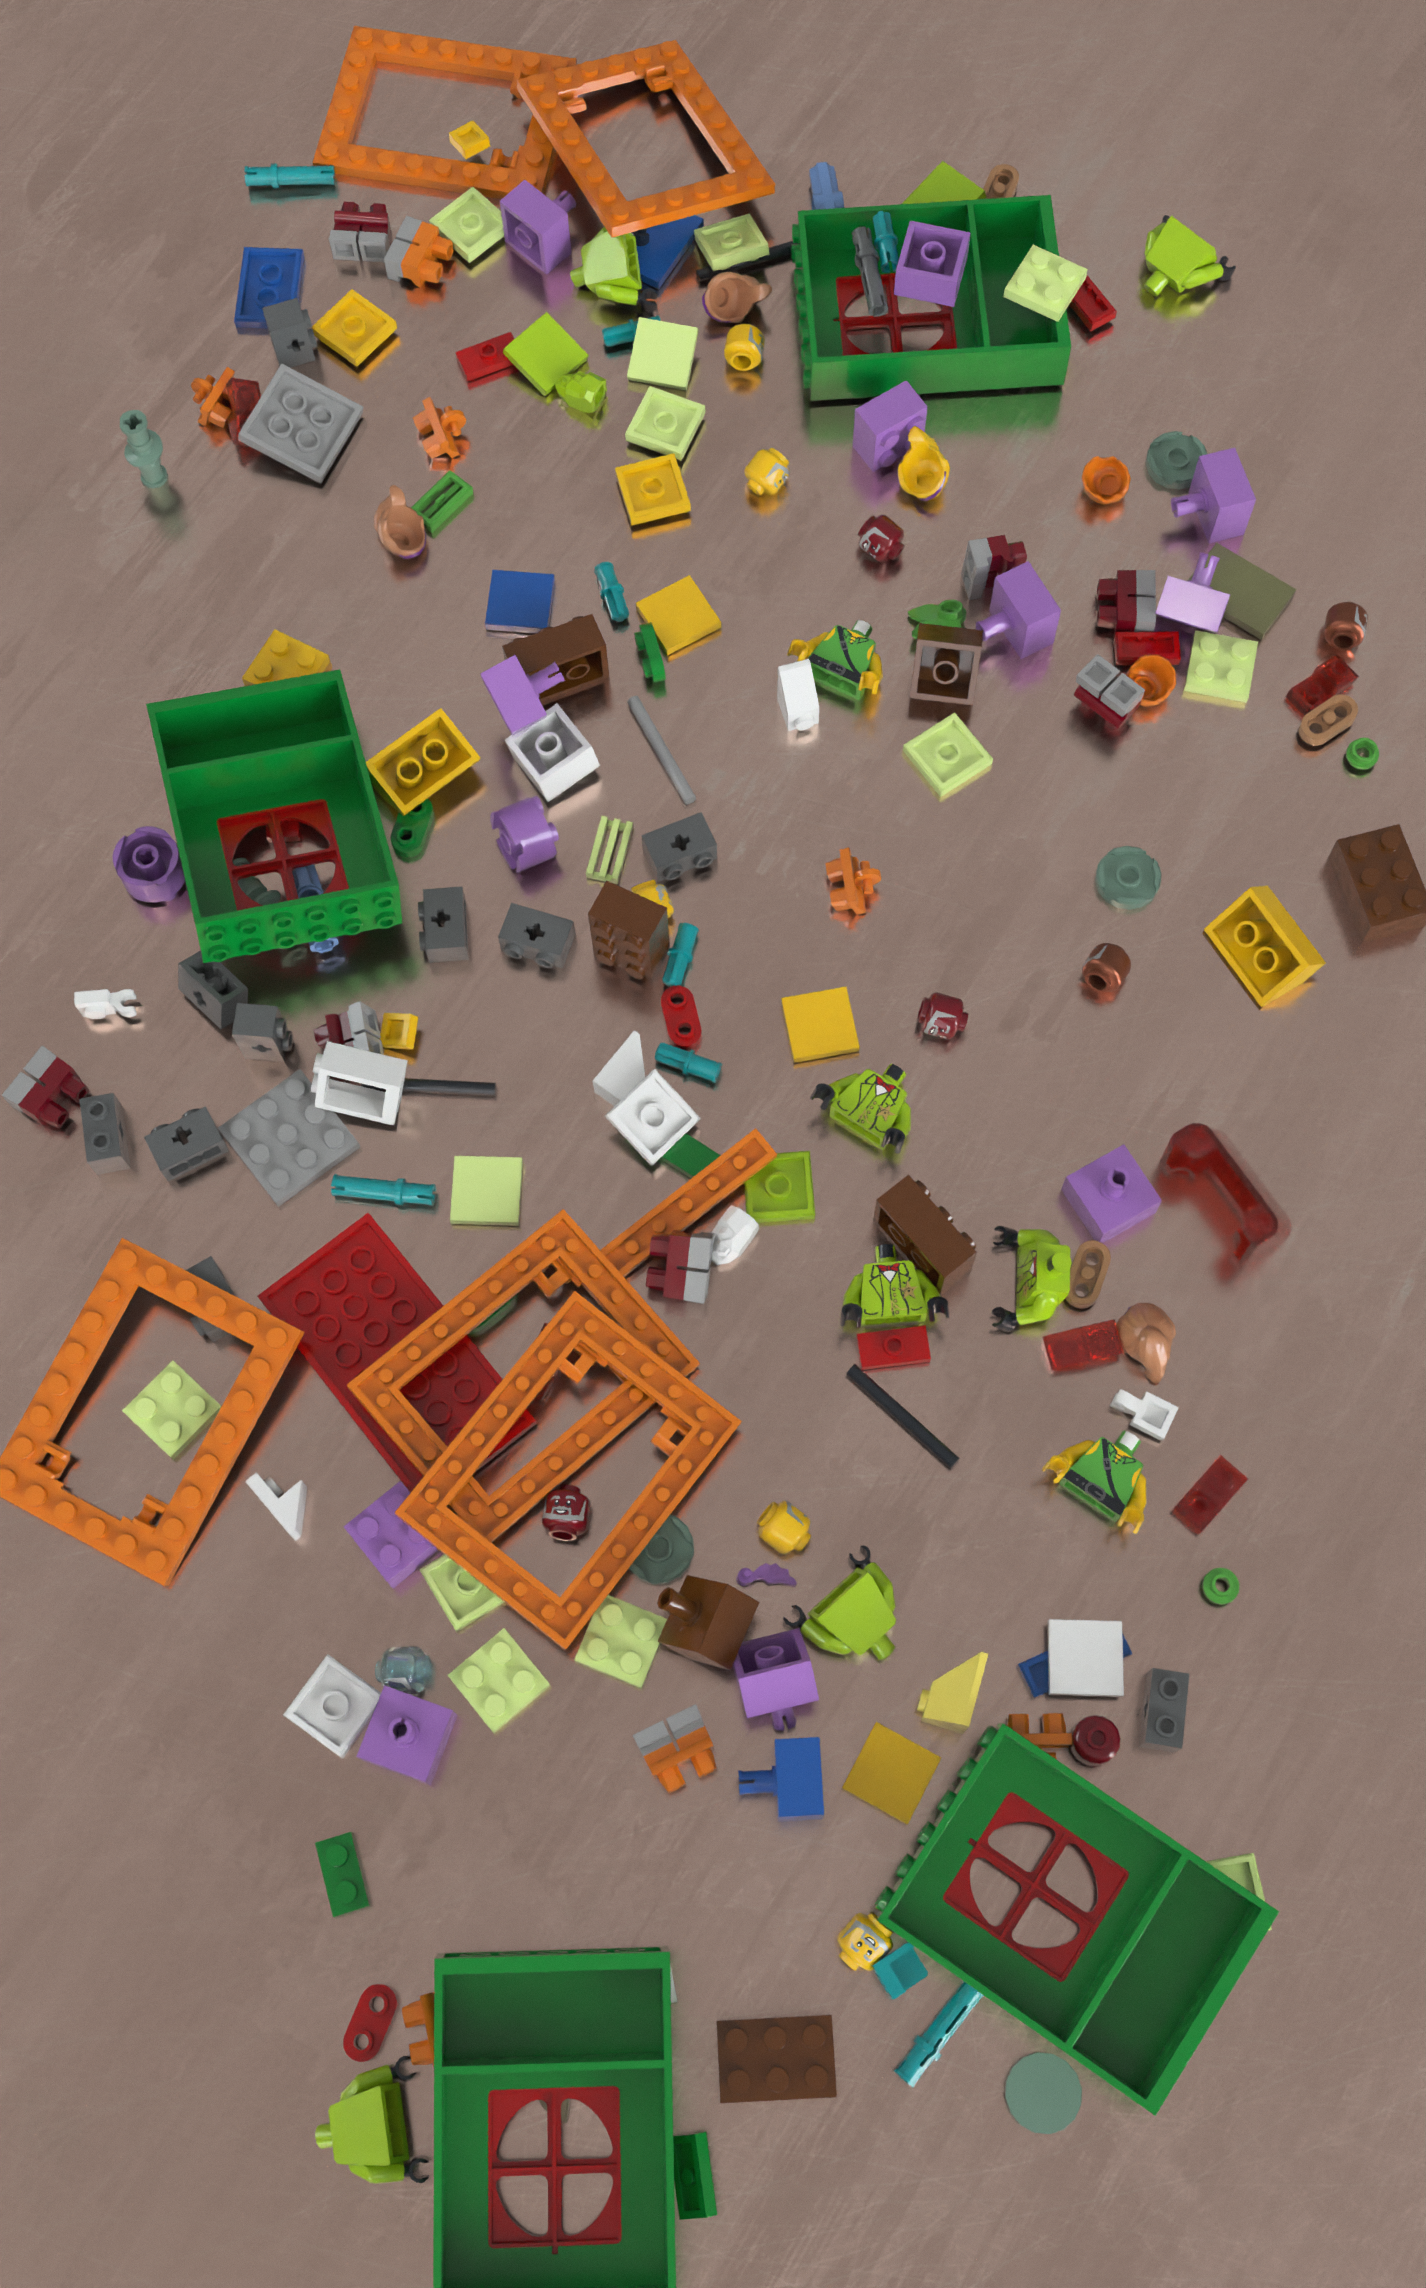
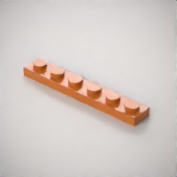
M755 1128L600 1251L625 1277L652 1256L649 1255L653 1235H670L673 1230L684 1231L777 1157V1153Z

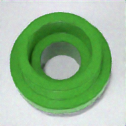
M1359 738L1349 744L1346 750V758L1353 767L1365 770L1377 763L1379 750L1373 740ZM1357 753H1364L1367 758L1361 757Z
M1215 1568L1205 1575L1202 1588L1205 1596L1211 1602L1224 1605L1232 1602L1237 1597L1239 1581L1232 1571L1226 1568ZM1216 1580H1224L1228 1586L1227 1591H1219L1215 1585Z

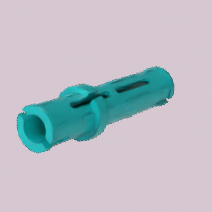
M271 163V167L245 166L244 169L246 173V186L272 185L273 188H280V185H335L334 165L278 166L277 163Z
M334 1174L331 1186H335V1189H331L332 1196L394 1201L395 1205L401 1206L404 1203L434 1206L436 1194H433V1192H436L435 1184L410 1183L404 1178L390 1181Z
M963 1981L922 2036L917 2035L913 2040L915 2043L914 2047L894 2072L914 2088L933 2060L937 2062L942 2056L940 2051L984 1995Z

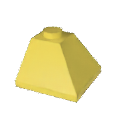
M978 1653L934 1680L929 1690L922 1689L917 1710L923 1712L921 1722L964 1734L971 1722L988 1658L987 1653Z

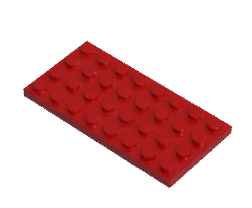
M368 1212L257 1297L271 1315L305 1332L297 1346L298 1350L411 1493L423 1478L422 1474L348 1389L347 1384L441 1309L443 1304ZM466 1335L399 1391L448 1447L503 1379L468 1335ZM527 1409L477 1470L537 1424Z

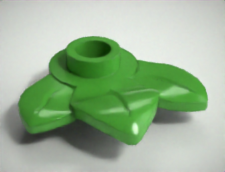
M945 600L939 605L927 604L908 611V616L919 623L961 628V624L966 620V610L960 601ZM919 624L912 631V637L915 639L918 636Z

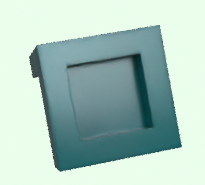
M906 1942L873 1965L874 1973L891 2000L896 1999L905 1993L907 1989L928 1976V1971L913 1949L914 1946L909 1942Z

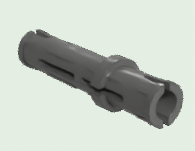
M859 227L852 232V239L856 250L855 265L861 273L868 313L870 316L879 317L888 311L878 268L879 254L873 246L870 228Z

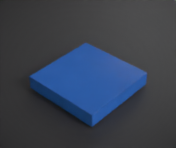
M492 570L485 619L486 630L538 633L540 630L549 627L555 584L554 574Z

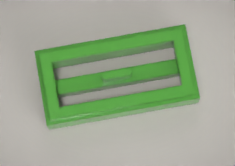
M449 470L411 508L419 516L423 517L427 530L433 533L473 494V487ZM453 482L455 483L445 494H441ZM435 500L436 502L423 514L422 511Z

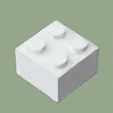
M557 703L545 711L547 714L545 719L505 739L514 760L547 802L600 766L592 746Z

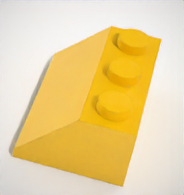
M440 708L366 761V766L371 784L384 801L404 816L480 761L481 757L442 708Z
M1269 886L1250 887L1204 928V931L1261 1007L1301 985L1326 964Z

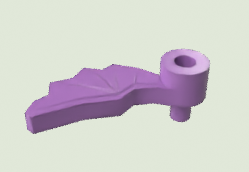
M765 1563L754 1572L749 1568H743L736 1576L737 1583L741 1586H748L757 1580H763L766 1584H782L795 1587L797 1584L796 1580L789 1576L788 1569L780 1568L777 1563L772 1565Z

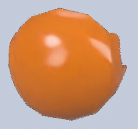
M1095 456L1084 466L1082 483L1085 493L1092 501L1099 504H1112L1120 501L1128 492L1131 480L1128 468L1120 460H1117L1116 457Z
M1144 655L1140 657L1126 673V676L1145 689L1140 705L1144 707L1156 706L1162 703L1176 685L1175 669L1169 660L1159 655Z

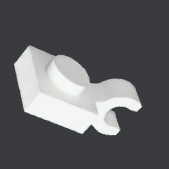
M108 989L74 992V1004L83 1017L101 1019L106 1015L116 1014V1011L124 1017L137 1015L134 1006H123L127 1000L137 999L134 990L124 989L114 993H110Z
M1122 1389L1115 1394L1110 1404L1112 1408L1120 1412L1134 1415L1129 1425L1160 1441L1165 1438L1179 1408L1147 1391L1140 1400Z

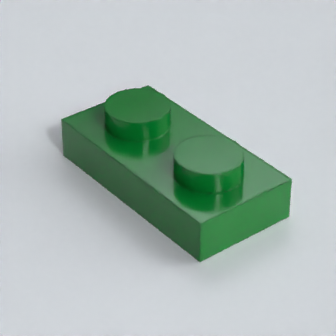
M353 1832L316 1842L315 1845L333 1917L336 1918L371 1907Z
M706 2132L673 2136L674 2181L679 2220L716 2216L717 2208Z

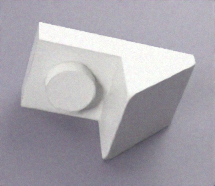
M257 1472L245 1482L296 1541L302 1534L307 1486L300 1480L278 1498L283 1491L270 1476L263 1480Z

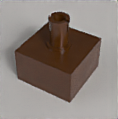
M919 623L910 698L973 705L983 630Z
M687 1575L679 1593L673 1588L667 1587L659 1595L658 1608L670 1614L658 1642L690 1660L731 1670L759 1602L729 1584Z

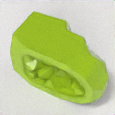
M578 371L574 374H563L555 383L557 392L565 403L586 413L597 411L607 392L606 379L592 372L587 374Z

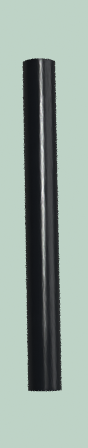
M789 241L769 247L770 255L760 257L755 261L739 263L725 270L713 271L711 266L696 270L697 280L701 282L711 279L719 273L734 272L791 254V245L797 243Z
M405 1078L403 1091L496 1096L497 1086L496 1083ZM361 1083L362 1087L374 1090H386L383 1088Z
M856 1364L846 1373L848 1377L950 1469L959 1461L960 1458Z

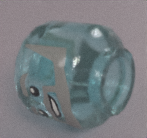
M418 1646L391 1647L383 1653L381 1660L377 1661L375 1676L383 1687L385 1685L407 1694L420 1693L425 1685L431 1681L432 1662L430 1657L425 1655L424 1651Z

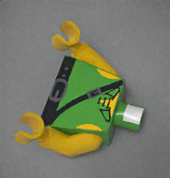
M857 620L852 630L836 625L830 632H824L805 642L801 639H794L786 654L788 656H798L797 662L808 658L815 681L859 701L864 688L871 689L872 694L876 695L878 685L883 678L881 657L875 653L876 642L868 638L873 629L870 624L863 620Z
M1124 1430L1114 1444L1104 1437H1100L1096 1442L1085 1440L1064 1449L1059 1455L1052 1456L1042 1468L1043 1472L1051 1469L1057 1474L1053 1482L1059 1483L1114 1522H1117L1119 1519L1117 1523L1119 1527L1124 1522H1130L1134 1526L1133 1533L1136 1534L1144 1521L1146 1478L1141 1473L1144 1465L1132 1457L1141 1443L1135 1435Z

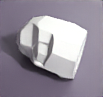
M731 1205L711 1232L715 1233L712 1262L716 1265L730 1263L741 1256L759 1230V1224L738 1207Z

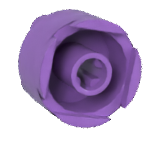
M537 796L515 802L492 812L490 815L492 830L499 829L500 838L496 839L497 845L511 869L517 868V873L550 860L557 854L554 842L559 840L557 829L552 822L547 823L543 815V805Z
M152 826L135 829L136 832L128 837L123 836L115 846L113 864L127 892L134 898L144 902H168L173 900L185 882L178 846L173 838L165 830Z

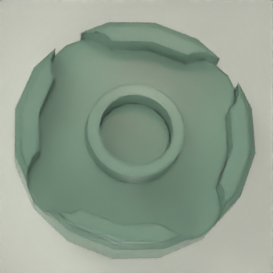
M1173 431L1163 433L1154 439L1147 451L1145 464L1148 474L1156 483L1170 489L1180 490L1189 488L1199 456L1207 454L1205 446L1198 438L1192 435L1188 437L1182 435L1183 432Z
M1122 846L1112 849L1101 859L1096 869L1095 883L1099 894L1106 902L1117 908L1131 910L1141 908L1153 900L1160 888L1162 874L1158 862L1154 857L1152 859L1147 855L1145 850L1139 847Z
M669 1515L629 1567L630 1571L641 1581L652 1585L669 1584L681 1578L690 1568L694 1556L693 1537L687 1525L678 1517Z
M1036 2052L1022 2057L1011 2067L1005 2080V2099L1010 2114L1019 2125L1034 2133L1052 2134L1064 2130L1075 2120L1081 2107L1082 2087L1077 2073L1067 2061L1051 2053Z

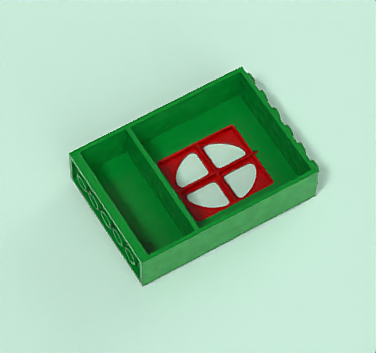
M1051 195L798 211L797 224H792V241L797 244L791 245L792 263H795V268H798L794 269V287L797 288V293H801L796 294V310L800 316V319H798L799 338H802L801 363H804L805 369L803 370L804 389L809 388L811 401L878 397L906 380L917 394L1064 385L1071 351L1067 310L1059 322L1004 298L1006 286L1032 245L1059 256ZM878 211L889 212L894 234L898 237V244L896 245L898 258H900L910 221L970 232L968 257L954 307L941 304L942 310L939 312L901 314L898 309L897 295H894L896 271L893 272L892 263L889 261L890 273L882 272L879 257L878 268L883 287L886 290L888 313L879 317H846L844 311L847 305L864 291L860 270L855 265L856 250L852 239V232L859 227L870 228L874 246L876 235L873 216L878 214ZM941 324L944 326L943 335L931 348L926 351L903 352L902 327ZM888 328L891 337L892 353H866L855 346L849 340L846 333L851 329Z
M340 669L146 704L203 963L221 962L232 957L256 955L262 951L277 948L285 949L297 944L313 941L321 942L328 938L356 935L363 931L378 928L387 929L394 925L402 924L399 883ZM289 820L307 824L320 832L326 838L330 847L324 850L291 856L286 849L281 824ZM261 825L269 827L276 857L272 860L235 866L233 864V857L243 837L255 827ZM324 862H333L335 864L333 879L323 894L298 898L292 873L295 868ZM267 873H279L282 878L287 901L263 906L249 898L239 887L238 881L242 878Z
M998 1723L996 1727L988 1725L977 1742V1745L982 1747L975 1760L968 1757L957 1774V1777L962 1779L954 1792L947 1789L936 1808L941 1813L934 1824L927 1821L918 1834L916 1841L920 1846L912 1857L907 1853L897 1867L895 1873L900 1878L893 1889L886 1885L874 1905L879 1910L876 1914L877 1920L1156 2116L1279 1911L1005 1724ZM1034 1822L1051 1827L1055 1832V1837L1037 1867L1033 1871L1027 1872L989 1845L988 1838L994 1830L1011 1823ZM1070 1843L1076 1844L1081 1849L1095 1875L1097 1902L1094 1909L1090 1912L1081 1910L1046 1884L1049 1872L1064 1848ZM978 1857L986 1859L1021 1885L1020 1894L1001 1924L997 1926L991 1925L984 1918L972 1893L970 1869L973 1861ZM1036 1897L1042 1898L1079 1925V1933L1073 1940L1059 1946L1046 1948L1031 1947L1017 1943L1012 1938V1932L1031 1901Z
M667 1946L437 1954L434 1960L433 2288H676L670 1951ZM543 2100L547 2104L548 2152L546 2157L541 2160L502 2161L498 2159L496 2154L498 2142L510 2119L529 2102ZM564 2100H578L588 2106L599 2117L608 2132L612 2144V2153L608 2157L568 2159L562 2155L561 2104ZM568 2174H610L613 2179L611 2192L598 2217L579 2233L572 2235L564 2233L562 2230L561 2185L563 2177ZM542 2175L546 2177L548 2181V2231L544 2235H532L519 2227L511 2219L502 2205L497 2191L496 2183L500 2177Z

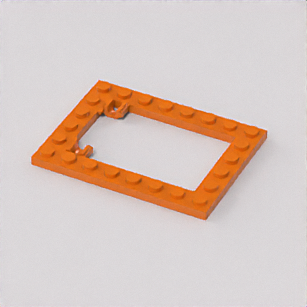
M360 26L353 27L314 155L313 166L334 165L335 174L457 193H465L471 187H474L484 197L497 199L504 198L522 181L526 180L544 194L555 148L533 114L524 146L520 145L518 151H513L512 157L505 156L502 149H493L489 165L354 145L352 141L376 61L512 81L510 87L511 94L523 99L517 90L518 79L577 65L576 58Z
M676 40L665 41L661 44L638 48L633 51L614 54L609 57L586 61L582 64L558 68L554 71L534 74L517 80L518 92L611 238L775 193V182ZM645 78V82L652 92L671 88L729 174L627 201L571 115L586 110L584 99L582 97L578 98V95Z
M564 1209L347 1384L348 1389L423 1477L447 1449V1446L399 1390L532 1281L548 1299L565 1283L572 1281L577 1288L582 1285L614 1322L683 1376L687 1377L699 1367L700 1362ZM552 1266L556 1272L547 1278L543 1272ZM608 1365L610 1370L622 1382L619 1387L490 1496L472 1476L448 1506L458 1517L492 1543L656 1402Z
M121 1238L0 1457V1497L157 1583L169 1586L305 1332L142 1247ZM138 1286L254 1347L170 1503L167 1504L151 1494H147L142 1501V1504H144L142 1511L131 1520L125 1516L120 1519L63 1488L65 1484L57 1479L61 1477L72 1452L53 1441ZM47 1452L54 1456L52 1463L48 1467L41 1464ZM157 1512H159L163 1516L156 1526L152 1524V1521Z
M574 1291L394 1514L542 1633L566 1650L742 1421ZM572 1351L581 1356L574 1365L567 1360ZM595 1362L604 1368L608 1364L663 1407L660 1412L668 1419L650 1442L668 1455L669 1458L561 1597H559L448 1509L447 1506L557 1370L561 1371L578 1385ZM675 1432L684 1437L678 1446L669 1440Z

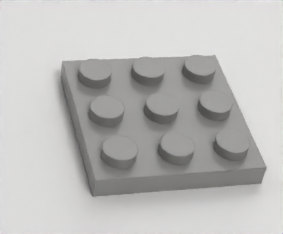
M281 363L239 432L238 440L321 484L363 414L364 407Z
M301 1069L218 1127L220 1133L278 1207L360 1148L359 1142L334 1111L315 1107L316 1093L311 1092L312 1083Z

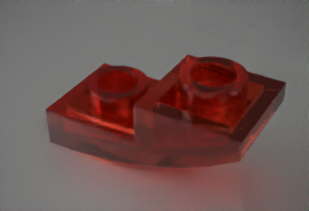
M230 378L226 383L232 412L227 417L232 441L234 445L248 446L238 440V434L261 398L258 381Z
M1336 655L1316 667L1310 677L1292 687L1285 697L1305 716L1331 697L1344 692L1359 676Z
M1115 1319L1043 1336L1051 1371L1124 1354Z
M1220 1455L1174 1509L1202 1532L1248 1478Z

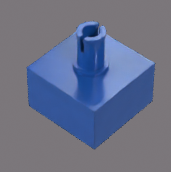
M820 1737L775 1739V1766H772V1770H738L739 1782L754 1781V1783L739 1784L740 1795L773 1793V1797H777L778 1822L823 1819L824 1802Z

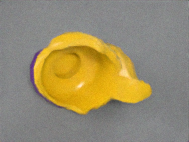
M914 426L908 434V441H910L909 449L903 456L901 463L898 464V479L903 491L916 496L920 501H928L938 497L945 488L950 466L939 451L936 441L924 431Z

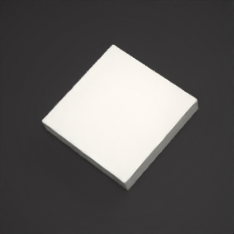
M656 1069L652 1070L605 1115L650 1165H653L701 1119Z
M1049 1619L1048 1694L1123 1697L1122 1621Z
M327 1654L283 1715L335 1754L344 1758L370 1722L381 1693Z

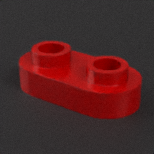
M671 986L661 996V1009L669 1041L672 1046L689 1051L696 1048L702 1038V1029L694 997L691 991L684 986ZM675 997H680L683 999V1002L680 1004H674L672 1003V999ZM682 1027H688L691 1030L688 1034H681L679 1032Z
M375 1984L368 1987L362 1993L343 2038L344 2050L352 2060L365 2062L374 2059L380 2053L399 2007L398 1996L391 1987L384 1984ZM377 1996L384 2000V2008L380 2012L374 2011L371 2006L372 2000ZM360 2034H365L369 2040L368 2046L363 2050L356 2046V2038Z

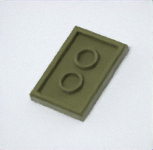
M1216 542L1208 553L1204 568L1208 567L1211 555L1220 558L1210 586L1213 587V590L1230 594L1223 618L1262 640L1294 597L1297 589Z

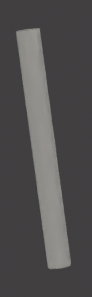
M638 696L629 698L627 701L629 707L686 805L693 803L696 800L695 794Z

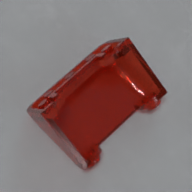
M1192 1123L1172 1135L1160 1159L1167 1172L1171 1174L1176 1170H1184L1189 1172L1191 1177L1195 1179L1208 1171L1243 1218L1242 1227L1234 1233L1238 1238L1239 1245L1231 1255V1258L1240 1270L1246 1268L1287 1240L1292 1230V1223L1289 1217L1223 1131L1202 1123Z

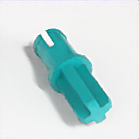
M878 211V214L873 216L876 235L874 246L879 252L882 272L890 273L889 261H891L893 272H895L899 261L896 247L898 237L894 234L890 213Z
M659 315L647 318L661 321ZM629 319V323L604 328L602 330L604 344L609 347L631 341L634 343L638 321L633 322V319Z
M602 562L594 568V573L601 588L600 597L602 600H605L611 619L617 623L622 622L629 617V611L623 597L624 587L618 583L613 564L611 562Z
M679 924L673 947L668 949L667 955L669 959L662 978L663 983L668 987L681 986L687 965L693 960L691 952L699 929L692 924Z
M660 1043L655 1053L656 1061L680 1069L684 1075L691 1073L713 1083H716L722 1068L721 1062L695 1054V1050L691 1049L688 1052L666 1043Z

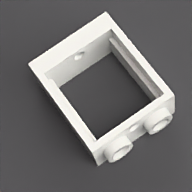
M327 1041L324 1054L317 1053L313 1067V1073L315 1074L311 1085V1092L316 1093L315 1107L394 1125L402 1098L408 1060ZM330 1076H333L349 1081L371 1085L386 1089V1092L362 1086H357L345 1082H340L329 1078Z

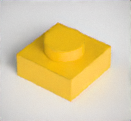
M473 120L449 132L450 143L465 159L490 147L489 137Z
M384 1013L380 1033L381 1038L379 1039L382 1042V1047L413 1049L418 1017L413 1014Z

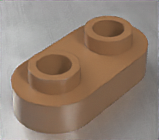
M1008 164L995 166L991 170L983 188L986 193L985 199L1014 197L1019 182V173L1016 168Z
M1339 694L1331 697L1303 717L1299 726L1301 739L1313 746L1326 743L1353 724L1358 714L1357 703L1347 695ZM1339 712L1344 717H1338L1335 715V713ZM1310 729H1316L1319 734L1311 732Z
M1090 1240L1082 1243L1075 1254L1070 1269V1291L1066 1300L1076 1308L1083 1309L1092 1306L1100 1294L1111 1261V1255L1106 1245L1099 1241ZM1086 1257H1095L1098 1264L1089 1265L1086 1262ZM1082 1287L1087 1291V1295L1084 1297L1078 1296L1075 1289Z

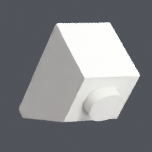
M809 659L778 667L777 700L788 731L795 729L806 730L819 723V703Z
M635 1030L593 1080L595 1093L613 1106L619 1103L645 1078L640 1034Z

